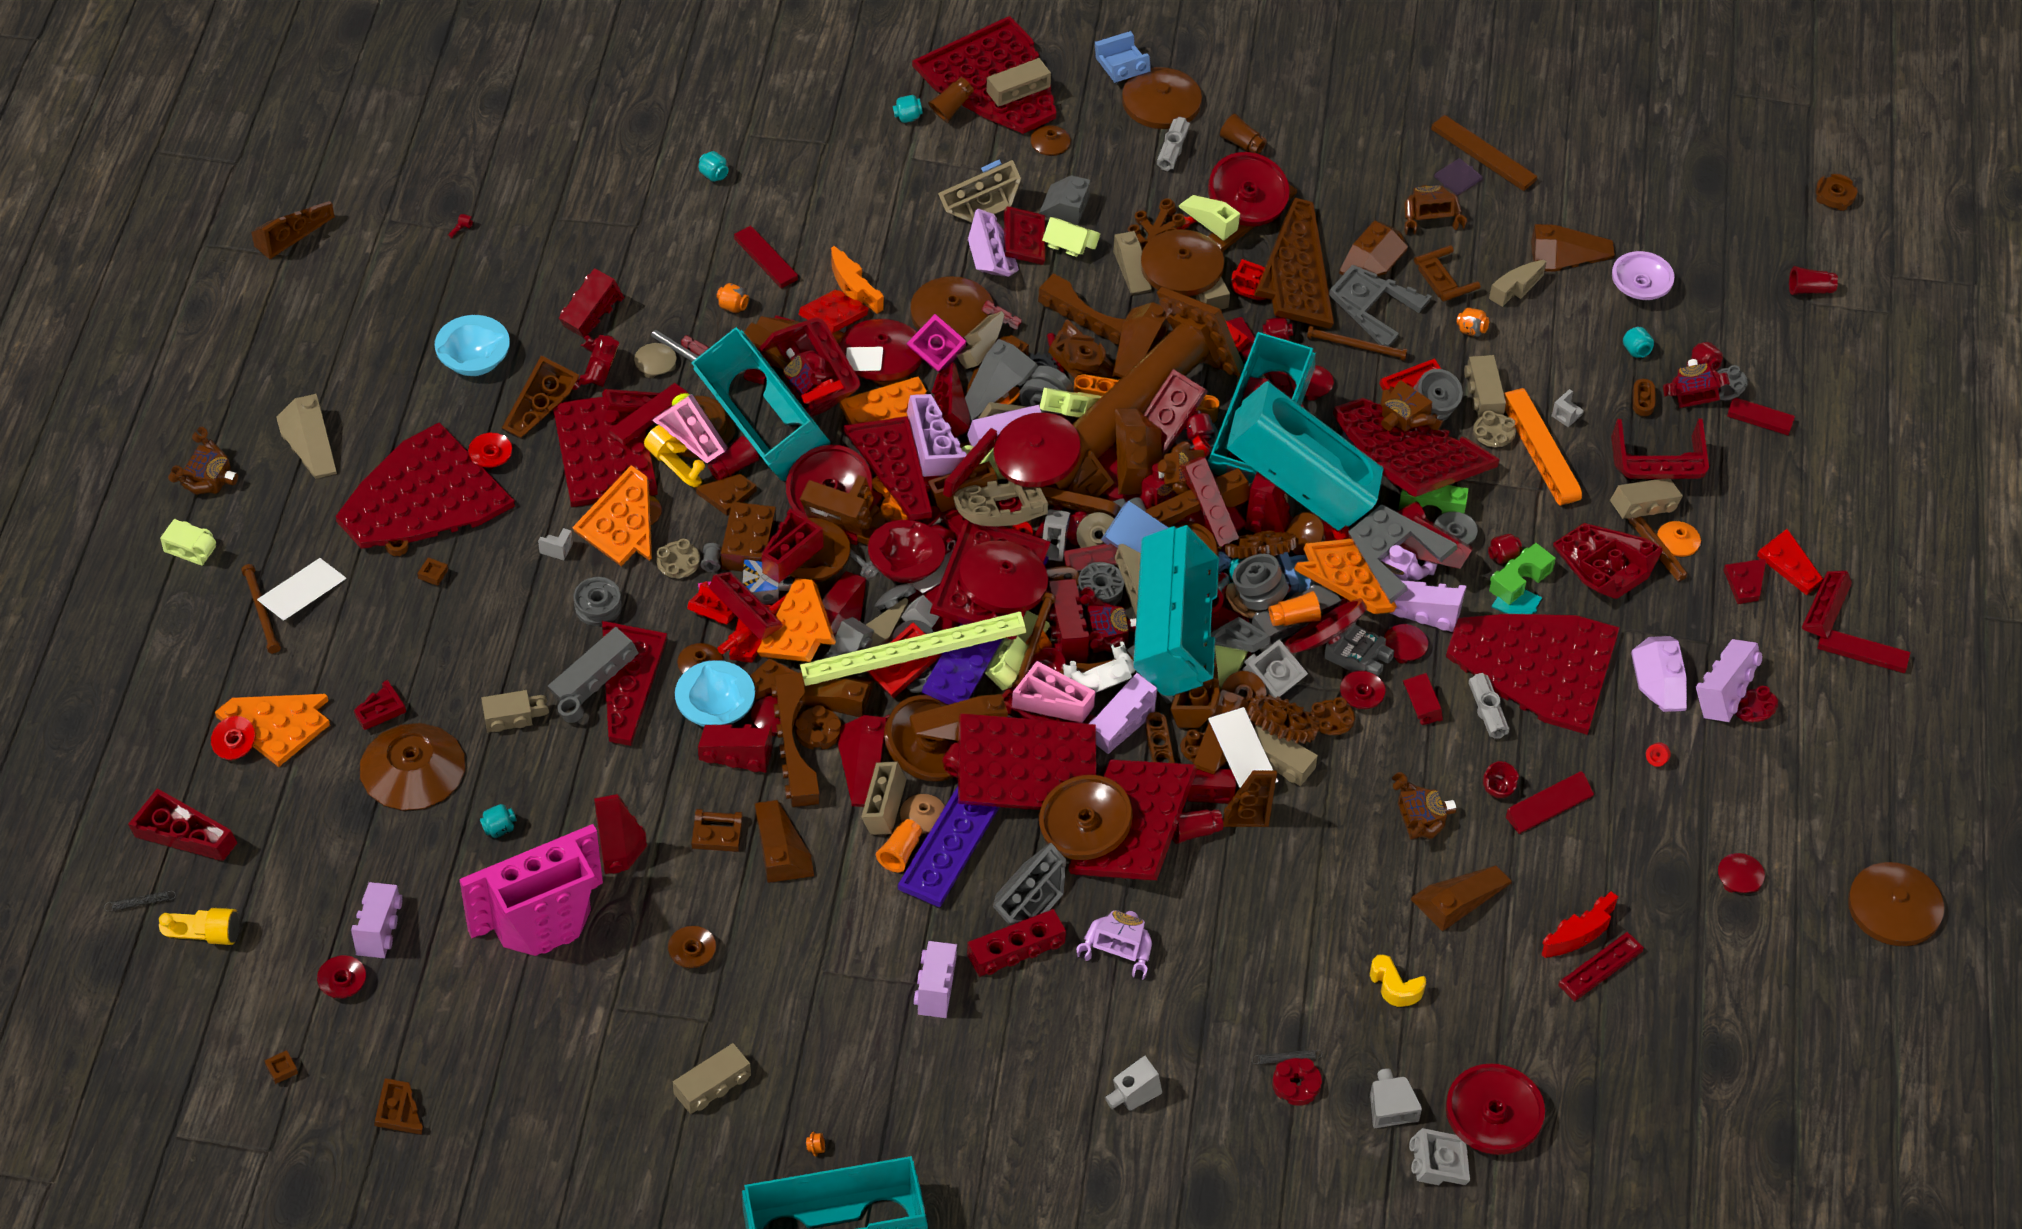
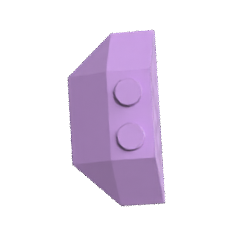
M977 209L968 237L975 267L981 272L1009 277L1019 269L1015 258L1005 256L1004 229L996 221L997 218L994 214Z
M1671 636L1648 637L1631 652L1639 690L1651 701L1659 705L1663 712L1686 711V673L1679 641Z

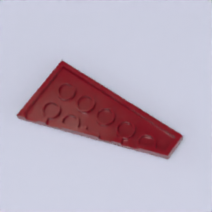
M908 416L845 425L844 432L909 520L932 518V510Z
M602 621L603 637L614 627H617L632 640L639 652L631 662H628L615 676L605 683L609 742L631 746L668 639L667 633Z

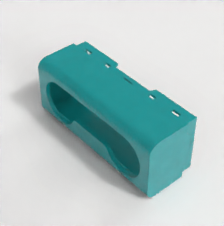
M737 327L691 362L695 372L781 481L787 480L791 467L800 456L813 448L830 445L826 435L751 340ZM747 369H758L765 374L767 386L763 396L781 420L788 426L793 424L802 425L771 450L729 396V387L732 380L737 374Z
M1260 332L1257 333L1208 460L1209 468L1214 475L1221 476L1239 468L1247 479L1248 484L1253 482L1257 471L1247 463L1228 458L1229 450L1226 449L1235 411L1239 408L1249 377L1259 378L1271 371H1280L1288 374L1296 383L1292 400L1301 406L1315 370L1316 353L1313 352V348Z
M1268 381L1242 401V405L1235 411L1226 449L1339 531L1345 525L1349 527L1376 504L1383 467Z
M1188 525L1179 528L1173 526L1145 536L1141 540L1133 667L1141 676L1154 685L1160 694L1165 696H1173L1203 686V682L1213 679L1215 638L1211 637L1212 600L1217 597L1219 557Z
M912 1156L744 1185L745 1190H742L746 1229H764L768 1223L782 1217L797 1219L807 1228L856 1221L869 1204L879 1200H890L900 1204L906 1210L909 1217L870 1223L867 1227L859 1229H928L922 1193Z

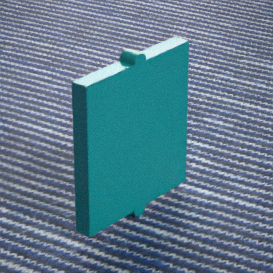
M1524 590V594L1510 605L1497 597L1492 608L1505 614L1536 613V607L1542 600V597Z

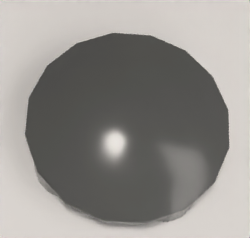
M1732 365L1729 368L1717 371L1718 373H1727L1730 381L1729 385L1726 384L1718 388L1720 400L1733 399L1745 391L1747 377L1740 371L1739 366Z
M914 584L900 585L888 590L879 598L875 607L880 611L894 606L898 603V599L906 598L916 592Z

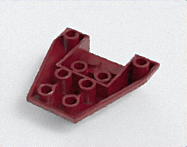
M1583 523L1553 543L1555 550L1583 584L1614 599H1618L1647 580L1663 551L1661 546L1646 538Z

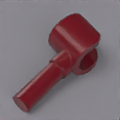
M461 214L458 218V224L448 236L452 238L463 226L471 228L473 220L470 219L472 216Z

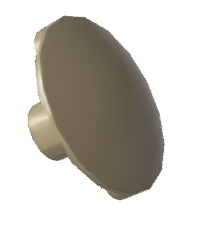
M662 343L646 344L636 352L634 361L636 367L644 373L645 377L654 378L656 375L675 370L677 358L675 351L671 347Z
M1490 410L1485 411L1483 416L1474 424V435L1480 443L1486 446L1503 447L1515 438V420Z
M679 539L657 550L656 563L658 569L664 575L670 578H684L697 570L700 564V555L698 550L690 544L689 540Z

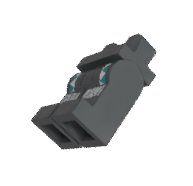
M1356 622L1339 635L1341 638L1331 645L1326 644L1325 659L1351 672L1367 671L1379 676L1383 670V664L1377 661L1381 660L1389 664L1394 656V650L1385 645L1386 638L1379 637L1373 632L1360 628L1356 625Z

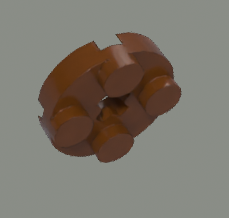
M1831 174V177L1826 178L1823 176L1819 179L1816 186V200L1820 204L1844 211L1854 203L1857 187L1855 188L1852 185L1853 181L1850 178L1841 174Z
M1074 335L1065 342L1063 357L1067 361V366L1072 370L1097 372L1103 364L1106 355L1103 345L1093 342L1094 338L1091 336Z
M816 705L812 709L804 711L795 722L797 740L808 749L814 750V747H821V750L830 748L839 740L841 722L834 712L825 709L822 705ZM815 726H821V727H822V731H820V730L814 731V727H815Z

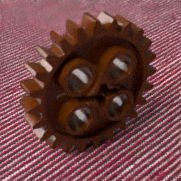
M1262 531L1238 536V539L1225 544V553L1228 557H1238V559L1248 558L1256 554L1276 556L1294 550L1297 547L1296 536L1289 532L1282 533V531L1276 533L1275 531Z
M1263 694L1261 696L1256 695L1255 698L1252 697L1247 708V715L1251 716L1250 720L1256 721V726H1262L1263 731L1270 732V735H1277L1278 739L1283 737L1287 742L1293 740L1296 744L1299 741L1303 744L1306 741L1310 743L1311 740L1315 739L1319 730V723L1315 721V717L1310 716V712L1303 711L1304 707L1297 706L1295 702L1289 703L1288 699L1281 700L1279 696L1274 698L1270 694L1268 697Z

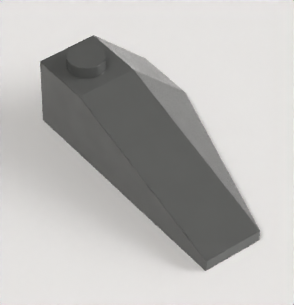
M998 339L985 355L965 397L970 414V423H972V420L979 418L989 402L994 403L1001 397L1005 399L1009 395L1008 391L1017 384L1019 387L1024 384L1038 367L1033 360L1013 344Z

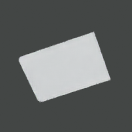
M847 347L846 358L854 371L881 370L883 347Z

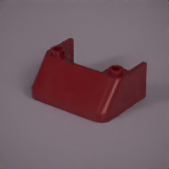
M812 318L775 331L758 348L759 352H763L777 347L783 357L790 359L786 351L793 346H797L801 353L813 350L825 358V365L833 373L830 379H833L834 382L841 380L844 388L835 394L813 401L806 409L811 417L829 410L853 394L860 386L858 376L822 319Z
M1698 418L1692 434L1694 452L1683 453L1681 456H1633L1626 453L1622 419H1617L1611 435L1614 464L1616 469L1627 478L1699 479L1706 475L1709 462L1703 418Z

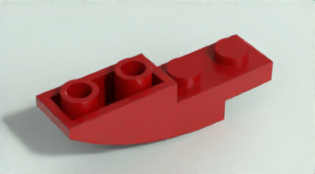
M1610 891L1605 897L1601 896L1595 902L1594 908L1591 911L1586 910L1580 918L1573 914L1568 920L1564 919L1557 927V931L1554 934L1549 933L1543 940L1542 944L1544 947L1541 955L1547 958L1566 954L1589 944L1608 929L1611 919L1609 914L1615 909L1618 896Z

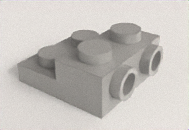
M1280 639L1274 644L1270 642L1260 649L1262 653L1259 656L1255 654L1250 656L1244 662L1246 666L1242 669L1259 676L1264 682L1266 693L1274 698L1283 695L1308 674L1294 656L1289 653Z
M1422 1128L1411 1138L1409 1148L1410 1151L1414 1152L1415 1157L1411 1169L1416 1174L1417 1181L1440 1185L1443 1181L1466 1185L1470 1181L1466 1143L1457 1135Z

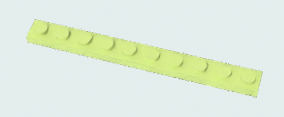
M1021 612L801 664L800 667L804 684L807 686L1026 633V628Z

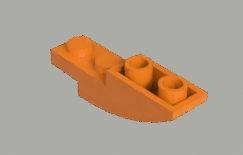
M833 246L831 248L832 270L838 285L845 295L865 303L876 314L883 311V294L873 288L866 279L862 278V268L858 263H854L847 257L845 252Z

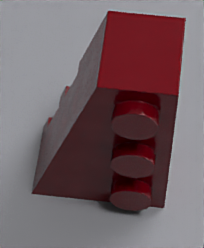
M789 508L787 517L784 522L780 523L779 530L775 536H772L762 553V573L780 583L824 547L823 528Z

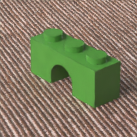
M1447 485L1417 497L1409 495L1402 488L1398 510L1417 501L1421 507L1426 505L1437 506L1441 509L1442 514L1447 512L1465 513L1468 488Z
M1535 543L1530 548H1525L1515 560L1511 559L1501 571L1498 570L1492 575L1489 591L1510 605L1524 594L1527 581L1522 577H1530L1539 583L1553 572L1556 558L1539 544Z

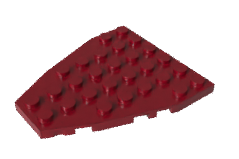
M1011 16L912 60V67L939 93L946 90L960 77L966 79L974 91L968 96L969 98L962 106L986 119L1022 134L1056 119V108L1053 95L1051 94V84L1047 89L999 107L987 93V77L1039 58L1038 52L1034 49L1032 38Z
M1360 398L1334 408V417L1354 445L1383 467L1382 475L1389 479L1394 485L1406 490L1411 496L1423 495L1496 468L1499 465V458L1465 437H1461L1459 441L1448 436L1450 431L1446 429L1433 430L1428 425L1411 428L1408 431H1403L1397 426L1390 431L1386 430L1381 424V421L1384 419L1382 416L1383 408L1381 404L1374 403L1371 400Z
M439 422L404 440L359 484L337 513L336 522L363 549L375 545L386 546V543L395 540H402V542L408 540L409 543L438 536L440 531L450 529L452 533L458 531V527L469 524L471 528L476 527L513 508L515 505L514 500L482 466L475 464L470 459L469 453Z
M1497 614L1458 618L1447 649L1446 658L1458 664L1466 673L1470 671L1474 675L1479 673L1488 675L1495 693L1506 700L1510 698L1519 703V708L1524 711L1529 709L1538 715L1537 719L1542 722L1588 735L1620 627L1577 615Z

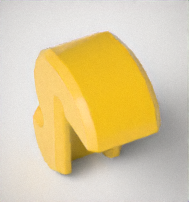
M1377 955L1373 959L1370 969L1371 980L1374 983L1382 981L1381 994L1389 1004L1402 1007L1413 1005L1421 1000L1426 987L1425 976L1403 983L1390 956Z

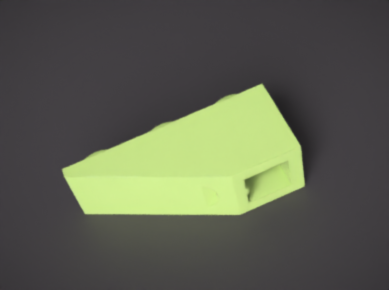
M1192 195L1179 205L1182 210L1222 240H1225L1238 230L1240 213L1226 202Z

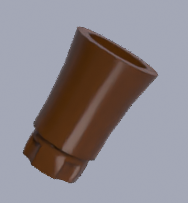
M960 77L940 95L929 101L928 104L939 118L948 123L954 113L969 98L968 96L973 93L974 89L966 79Z
M1236 113L1226 120L1220 131L1221 138L1231 141L1247 152L1260 154L1267 143V140L1259 132L1251 128Z

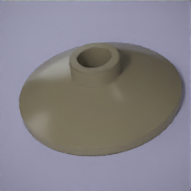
M1100 512L1086 516L1077 528V541L1080 547L1085 548L1106 544L1101 539L1095 537V532L1102 531L1104 536L1114 518Z

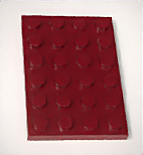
M603 397L561 402L553 409L571 507L595 504L631 465L647 476L649 480V495H658L650 451L644 446V441L647 437L646 431L644 430L625 445L610 435L609 429L633 412L607 410Z
M965 519L933 601L930 614L965 625L1008 615L984 609L974 603L964 593L959 582V568L962 558L975 545L998 540L1019 544L1032 551L1044 563L1051 542L1004 526H982ZM1026 611L1021 613L1023 619H1024V616H1025ZM1017 635L1006 638L1013 640L1017 638Z
M963 713L959 715L958 804L1040 810L1047 795L1062 782L1077 776L1096 775V724Z
M1110 760L1104 777L1119 784L1127 793L1133 811L1131 829L1124 841L1110 853L1090 860L1072 859L1068 868L1070 873L1075 875L1157 880L1197 772L1195 764Z

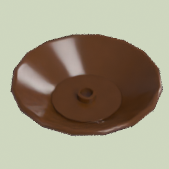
M424 723L403 724L382 732L367 746L360 760V780L368 795L383 806L402 811L425 809L444 801L458 788L465 773V754L456 738L442 728Z

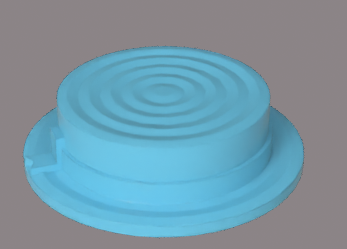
M482 315L462 316L448 322L440 329L435 339V351L439 360L455 372L466 376H479L493 370L505 358L510 346L509 335L505 327L495 319Z
M714 660L694 665L683 673L675 688V701L680 712L688 720L703 727L705 725H732L749 712L755 699L754 683L748 673L741 667L726 661Z

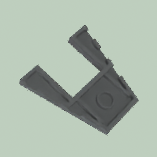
M1352 265L1329 292V295L1378 344L1388 347L1395 342L1399 333L1367 313L1372 305L1386 292L1420 313L1432 297L1429 294L1424 296L1416 293V289L1411 287L1406 289L1395 284L1396 281L1380 279L1377 277V274Z
M1382 504L1348 531L1350 538L1366 561L1368 568L1375 576L1390 604L1408 590L1407 586L1381 562L1382 559L1389 555V550L1392 546H1400L1410 536H1413L1440 562L1458 549L1457 544Z

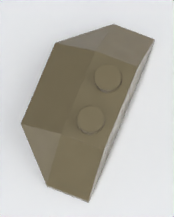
M1011 160L938 194L947 213L972 223L977 209L995 215L1004 211L1006 206L1011 207L1021 177L1014 161Z
M1119 544L1115 561L1123 577L1124 586L1135 615H1137L1140 553L1124 544Z

